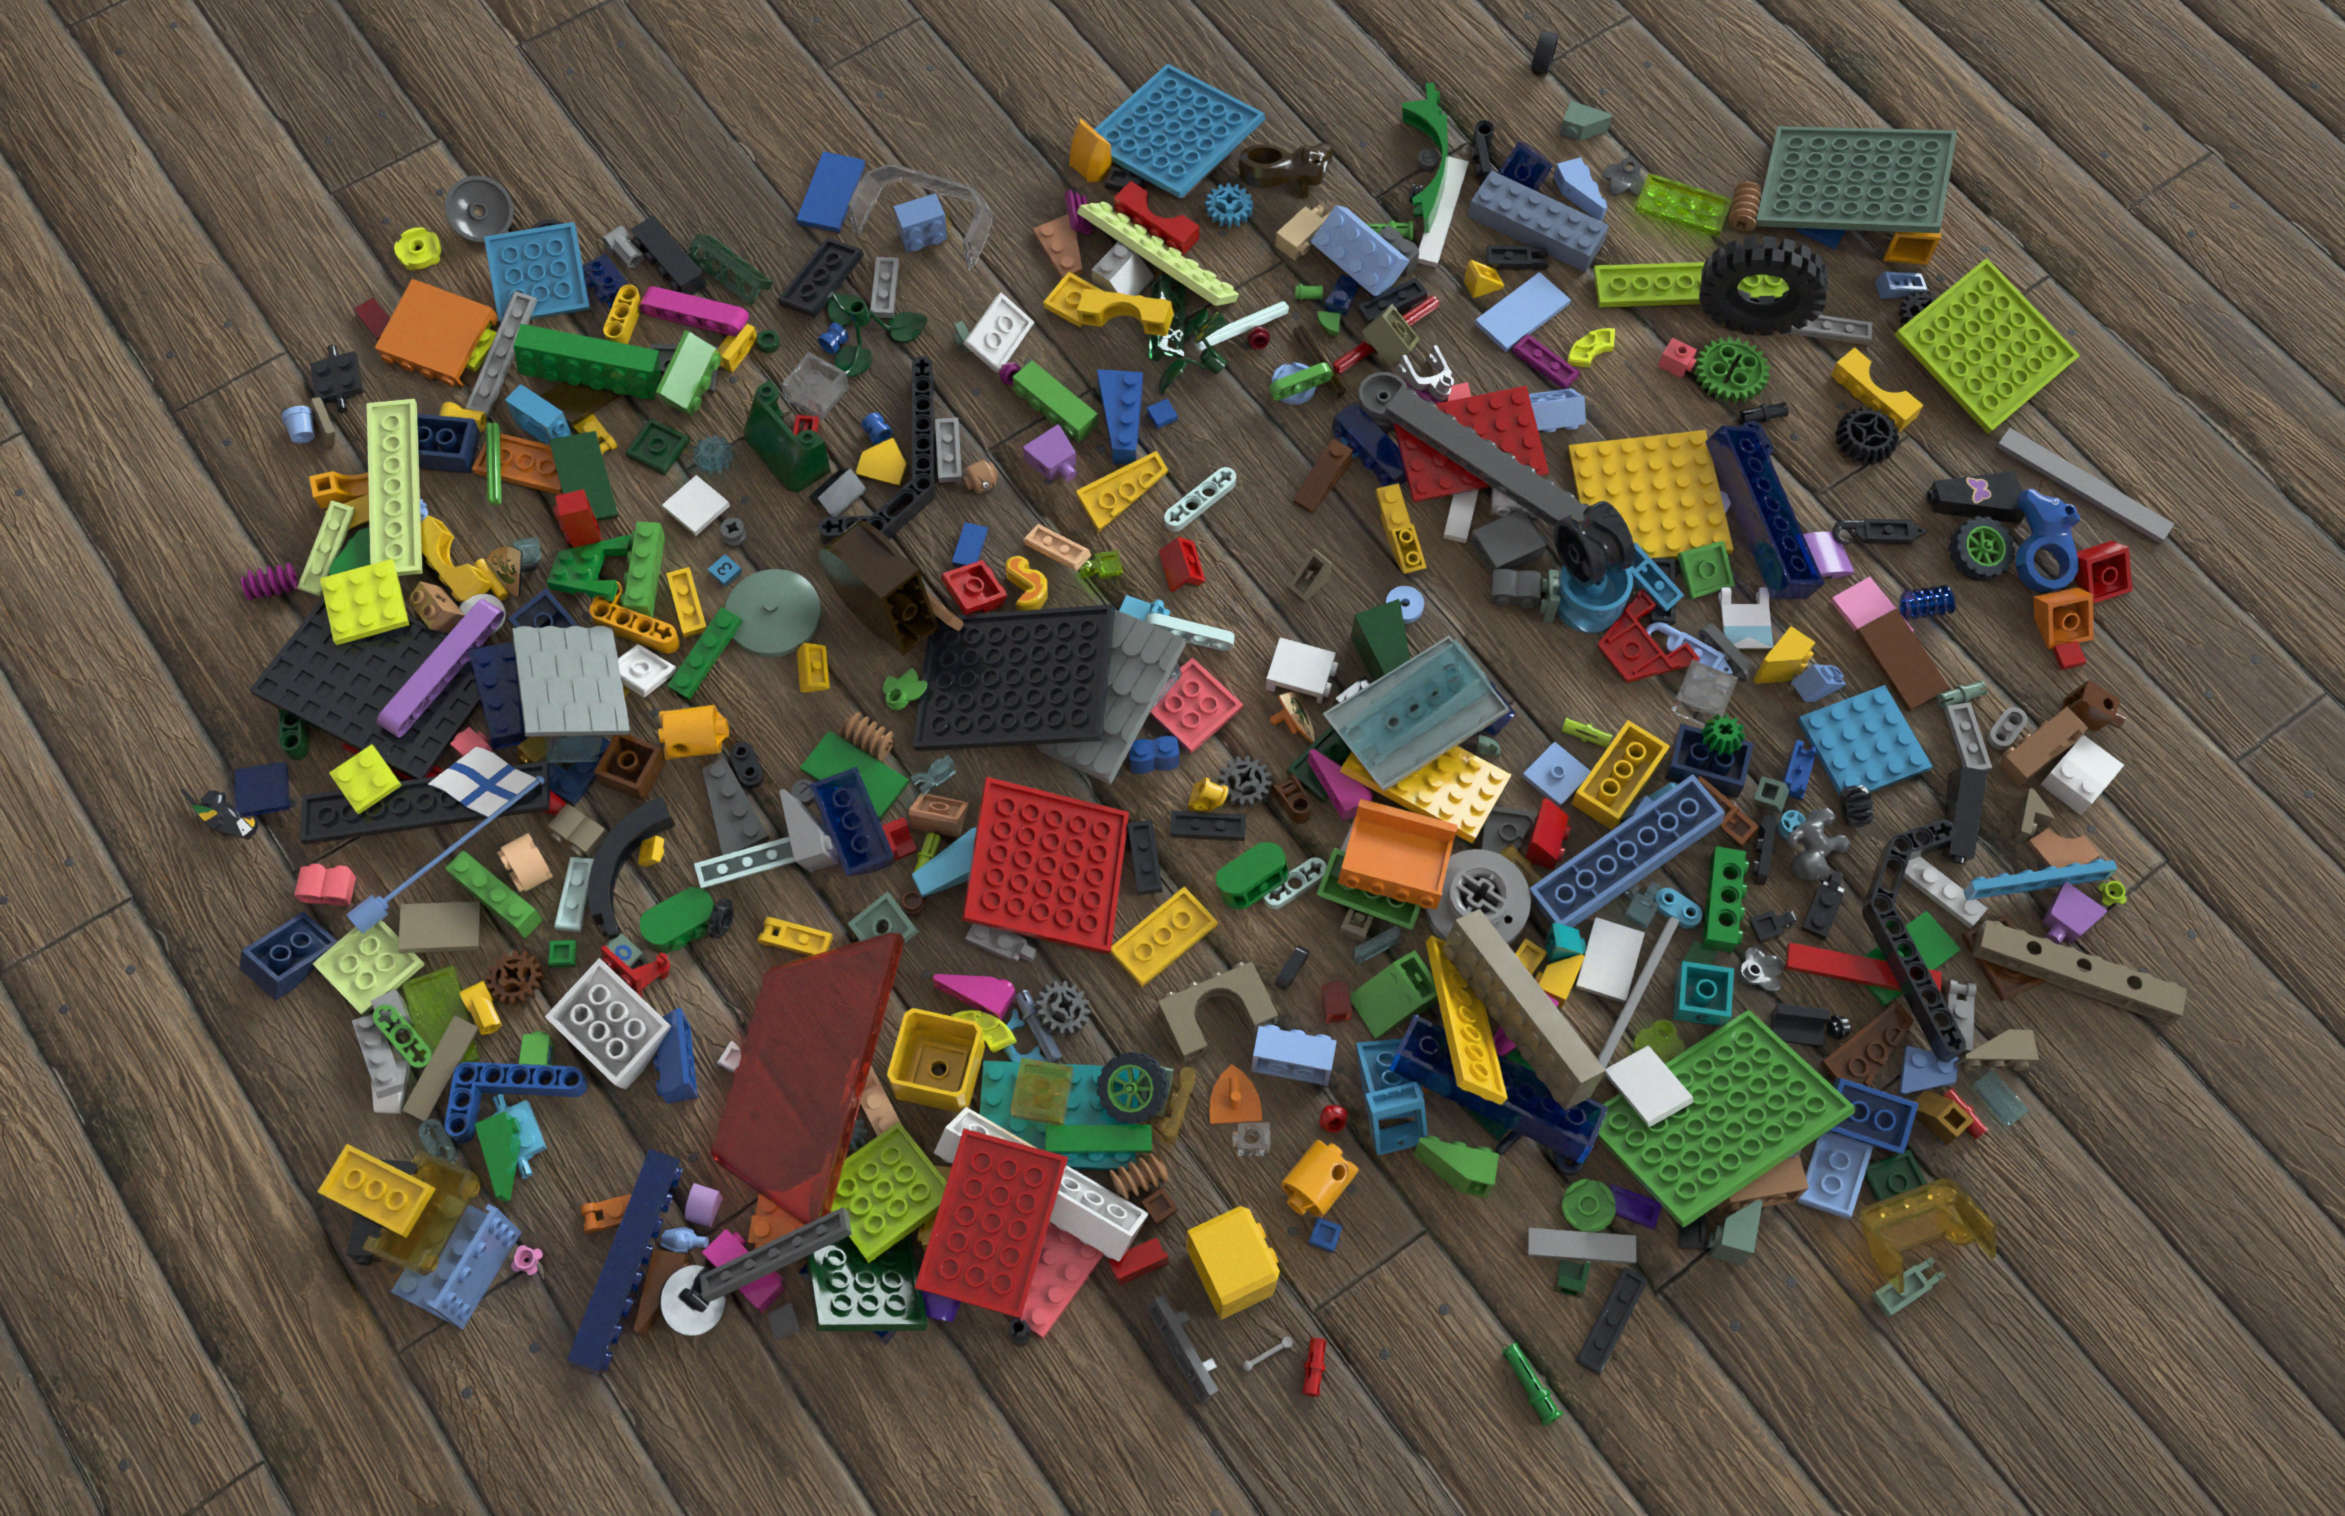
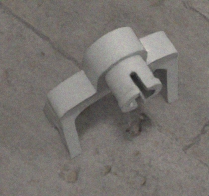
M1433 346L1431 349L1432 354L1426 358V361L1439 372L1438 375L1423 378L1417 376L1407 356L1403 355L1400 359L1402 364H1398L1395 370L1414 389H1428L1435 399L1440 401L1446 400L1451 393V386H1453L1454 380L1450 376L1452 372L1438 346Z

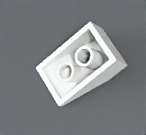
M2083 735L2040 785L2078 814L2082 815L2124 765Z

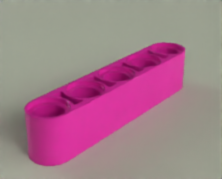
M653 286L647 288L639 304L640 311L650 317L733 337L738 336L749 319L748 312L741 307Z

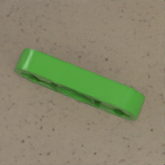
M1320 363L1274 381L1268 390L1274 400H1283L1326 383L1332 378L1333 373L1327 363Z
M388 1004L378 1006L373 1012L374 1023L410 1065L416 1068H425L433 1055L431 1048L395 1007ZM383 1010L386 1012L392 1011L390 1018L394 1023L397 1024L399 1020L402 1022V1024L395 1026L390 1033L388 1029L392 1028V1026L386 1021H380ZM400 1029H407L410 1032V1040L405 1044H400L396 1040V1033ZM416 1039L419 1042L414 1045L416 1049L421 1052L424 1050L427 1052L424 1055L426 1059L424 1062L419 1060L415 1062L416 1054L411 1049L407 1053L404 1050L411 1047Z

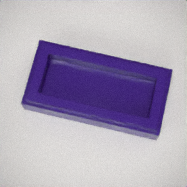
M1611 1184L1609 1189L1616 1202L1615 1216L1654 1230L1662 1205L1656 1200Z

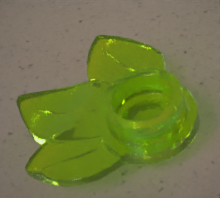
M1664 1019L1656 1021L1651 1028L1642 1029L1637 1034L1633 1043V1048L1638 1051L1649 1045L1664 1064L1669 1061L1670 1057L1675 1058L1686 1051L1684 1042L1677 1036L1674 1024ZM1659 1030H1665L1667 1036H1661Z

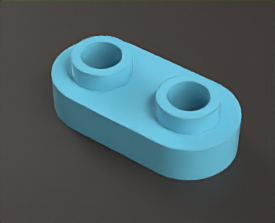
M1663 888L1657 892L1654 898V906L1658 912L1667 918L1674 917L1680 920L1678 925L1685 929L1695 928L1702 919V910L1697 904L1671 888ZM1664 897H1670L1672 902H1667ZM1686 911H1691L1694 916H1688Z

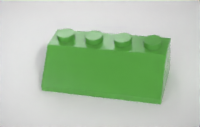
M1334 848L1317 896L1413 930L1421 906L1338 884L1346 852Z

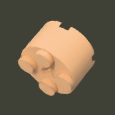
M529 833L500 847L501 850L497 852L507 871L513 869V872L509 873L519 892L523 890L526 892L553 877Z

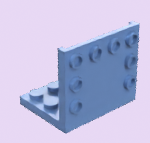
M450 1195L391 1290V1293L463 1330L522 1232L498 1208L488 1204L485 1208L489 1212L487 1214Z

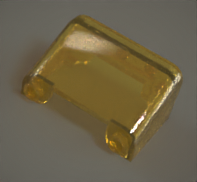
M418 1149L411 1161L417 1165V1175L412 1173L411 1176L436 1188L407 1238L390 1229L381 1228L379 1233L382 1235L378 1238L369 1236L362 1249L387 1264L426 1276L436 1270L439 1258L472 1198L478 1194L480 1183L478 1176L474 1172Z

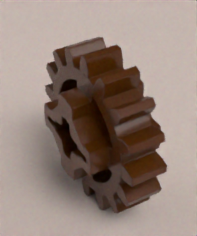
M513 950L512 956H508L506 952H503V959L494 958L496 966H488L487 968L492 975L485 976L486 981L490 983L486 987L490 993L493 992V998L495 1000L500 999L503 1005H506L509 1000L513 1006L517 1005L518 1000L526 1004V997L535 998L536 995L533 991L535 989H542L538 981L544 980L543 974L539 973L543 968L540 963H537L538 961L535 956L529 958L527 951H523L521 956L517 950ZM509 974L516 976L521 982H518L516 979L514 980Z

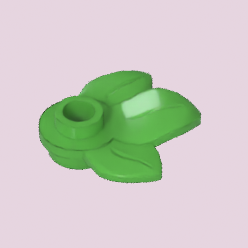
M913 668L908 670L899 679L887 676L883 684L887 706L892 710L904 708L908 702L918 699L927 688V682L919 681L918 674Z

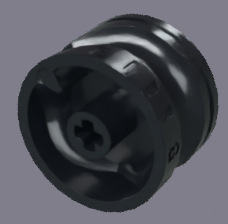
M1599 501L1587 507L1583 512L1584 520L1578 521L1572 515H1569L1557 521L1554 526V541L1559 557L1570 576L1583 587H1590L1602 581L1606 570L1611 573H1619L1633 566L1635 562V546L1630 530L1617 509L1606 501Z

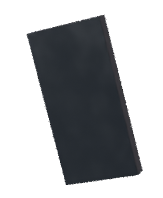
M827 237L778 298L779 305L815 318L864 256L863 250Z

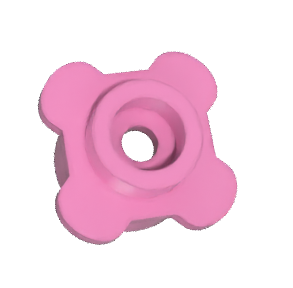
M525 1245L519 1246L514 1255L511 1268L515 1272L521 1270L527 1272L528 1275H534L538 1271V1261L543 1257L542 1251L540 1249L532 1250Z

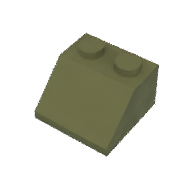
M1393 304L1386 308L1362 331L1366 343L1376 349L1379 359L1384 364L1387 363L1389 367L1398 362L1403 355L1411 352L1420 340Z

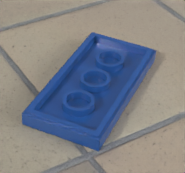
M823 151L797 216V224L840 233L864 170L865 160Z

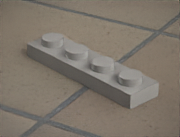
M373 1014L352 1020L377 1098L380 1099L404 1091L403 1082L387 1037L374 1023Z

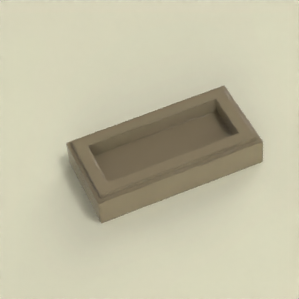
M320 397L311 398L313 420L325 448L334 447L335 430Z

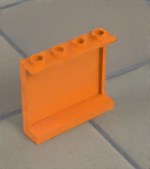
M411 279L375 349L381 355L380 358L386 363L393 364L395 362L410 372L416 370L429 379L438 378L448 386L457 385L463 387L464 384L459 378L488 323L495 326L499 317L491 307Z
M1360 799L1338 884L1368 891L1375 895L1394 898L1398 901L1420 905L1423 908L1437 910L1458 825Z

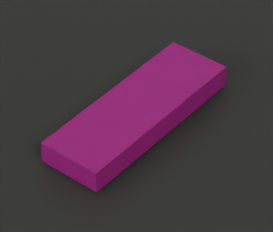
M1528 334L1513 347L1512 352L1562 389H1567L1579 377L1580 372Z

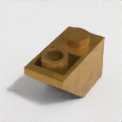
M1925 1090L1913 1101L1919 1103L1915 1116L1946 1145H1949L1974 1121L1953 1100Z

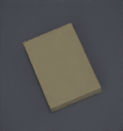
M480 901L401 904L399 953L479 950Z

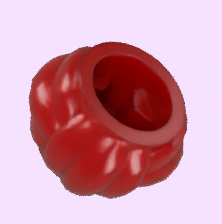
M1339 1105L1325 1106L1321 1111L1319 1125L1328 1132L1337 1133L1345 1128L1348 1113Z

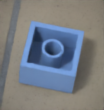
M936 193L894 206L897 232L906 253L918 251L922 247L939 244L948 239L945 214Z

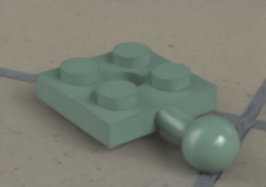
M886 892L848 923L859 938V941L848 950L837 951L833 957V963L838 969L846 970L852 966L853 958L866 948L873 959L879 964L919 931L892 895ZM883 921H887L889 929L886 933L879 934L877 931L878 925Z

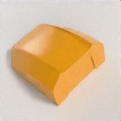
M1079 119L1071 141L1069 167H1073L1087 179V182H1100L1108 176L1112 167L1111 144L1082 119Z

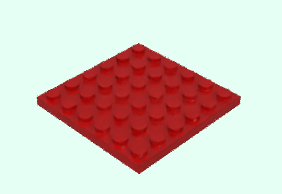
M986 777L983 784L961 921L1109 954L1113 939L1129 812Z

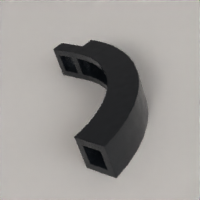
M663 796L639 806L625 816L607 835L594 858L588 882L589 908L591 917L596 925L600 924L603 936H609L610 940L615 937L617 938L621 934L614 911V890L623 865L629 856L641 845L642 841L674 827Z

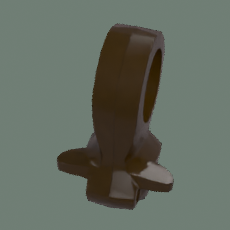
M1319 143L1315 146L1303 145L1293 153L1288 154L1278 146L1266 144L1253 145L1244 149L1240 154L1238 163L1239 177L1248 185L1263 188L1295 180L1300 185L1302 198L1308 197L1309 185H1320L1325 177L1327 166L1332 162V148L1327 143Z

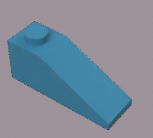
M1635 542V562L1630 567L1633 585L1639 590L1644 589L1658 606L1668 611L1684 594Z

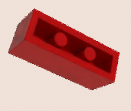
M584 489L555 496L557 505L553 506L556 519L559 520L561 531L564 532L567 544H572L573 548L602 541L599 525Z

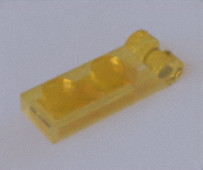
M1185 1067L1180 1072L1181 1088L1179 1094H1173L1170 1104L1173 1113L1171 1118L1166 1117L1162 1132L1166 1133L1165 1142L1174 1145L1195 1085L1196 1073L1191 1067Z

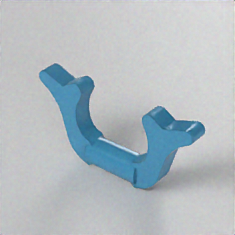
M1016 1009L1012 1011V1018L1006 1025L1011 1031L1024 1028L1025 1025L1024 1021L1019 1019ZM1013 1045L1003 1048L1011 1062L1047 1063V1060L1040 1054L1038 1046L1026 1055L1017 1053Z

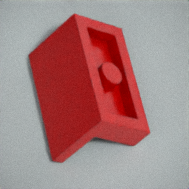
M1177 537L1158 551L1170 591L1174 592L1185 583L1200 586L1206 582L1194 541Z
M1156 1237L1127 1250L1119 1262L1109 1258L1108 1263L1120 1286L1167 1265L1168 1255L1163 1251Z

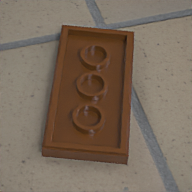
M1897 608L1855 631L1908 712L1937 697L1939 693H1944L1950 689Z

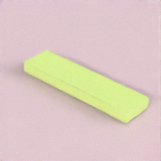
M331 500L298 583V590L319 597L323 596L320 578L330 576L329 568L335 557L339 555L355 514V508Z

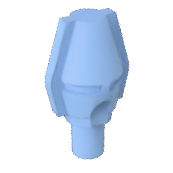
M680 1227L665 1230L661 1236L660 1246L671 1252L688 1253V1250L695 1247L707 1248L709 1240L708 1237L697 1236L692 1229Z

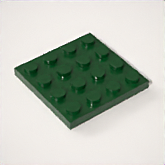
M911 1235L905 1236L870 1263L866 1261L848 1236L805 1257L817 1331L926 1330L928 1322L922 1291L915 1289L918 1270Z

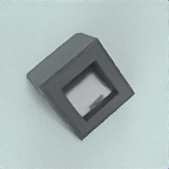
M792 1302L767 1314L775 1341L801 1332L799 1320Z

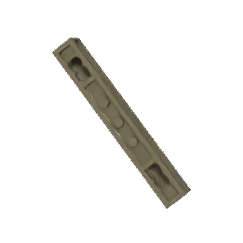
M1986 920L1978 929L1972 956L1987 960L1999 966H2005V968L2017 972L2020 971L2037 979H2044L2051 984L2170 1025L2183 1016L2187 989L2178 986L2172 981H2163L2154 978L2149 973L2137 972L2128 969L2125 965L2105 961L2099 956L2079 952L2073 947L2058 945L2050 939L2029 935L2024 930L2003 926L1998 921ZM2028 950H2031V951H2034V952H2037V953H2040V954H2039V955H2033V954L2029 953ZM2078 967L2089 970V972H2082ZM2128 984H2129V985H2132V986H2135V987H2138V988H2140V989L2134 990V989L2130 988V987L2128 986Z

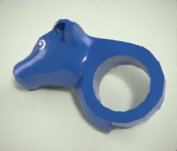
M2035 489L2024 490L2016 501L2018 507L2025 514L2032 535L2023 542L2017 551L2016 570L2019 579L2027 588L2043 594L2055 592L2073 581L2078 572V557L2071 529L2080 521V515L2077 514L2075 506L2065 504L2059 498L2044 496ZM2037 549L2047 550L2056 557L2059 564V574L2055 580H2048L2040 576L2036 571L2034 555Z

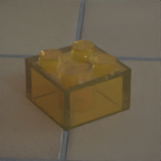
M1021 1058L1011 1104L1012 1117L1053 1125H1064L1074 1079L1073 1067Z

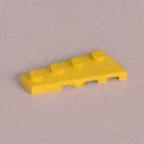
M1155 451L1076 490V496L1099 533L1165 476L1168 469L1158 452Z

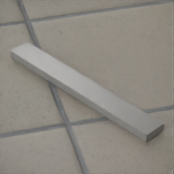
M2009 428L1996 447L2160 544L2174 526V523L2011 428Z
M1674 917L1668 919L1597 1059L1604 1069L1680 921Z

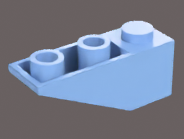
M1581 157L1558 163L1554 180L1561 194L1589 215L1602 222L1607 211V203L1601 197L1597 183L1593 182L1589 167L1584 164Z

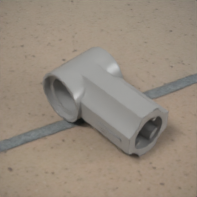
M623 226L617 227L602 237L603 243L611 254L615 253L628 268L635 269L641 265L644 259L643 254L633 244Z

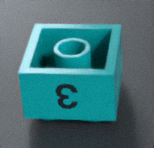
M1682 961L1676 971L1673 1020L1721 1027L1726 1025L1732 1013L1734 968Z

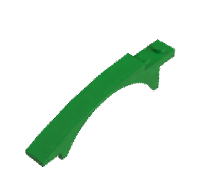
M1434 82L1426 83V100L1402 103L1403 123L1414 126L1427 134L1436 144L1442 156L1440 168L1432 182L1412 198L1413 206L1419 205L1413 209L1414 217L1423 216L1425 233L1430 232L1436 218L1445 188L1448 166L1447 114H1442L1441 107H1437V104H1440V93L1435 91Z

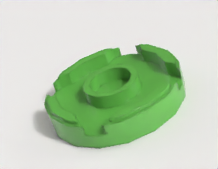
M1582 1179L1574 1182L1565 1191L1562 1200V1211L1566 1221L1574 1229L1581 1232L1596 1233L1605 1229L1612 1222L1616 1213V1202L1611 1190L1604 1183Z

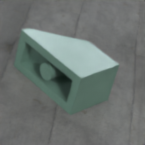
M1571 101L1564 116L1560 134L1576 140H1583L1607 132L1612 114Z

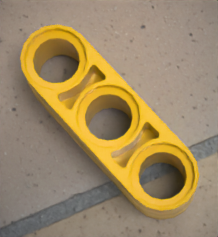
M624 285L617 293L603 329L607 341L628 344L641 312L639 309L641 298L638 289L633 285Z

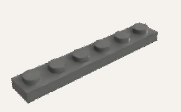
M842 1207L700 1275L702 1298L708 1303L852 1235L849 1212Z

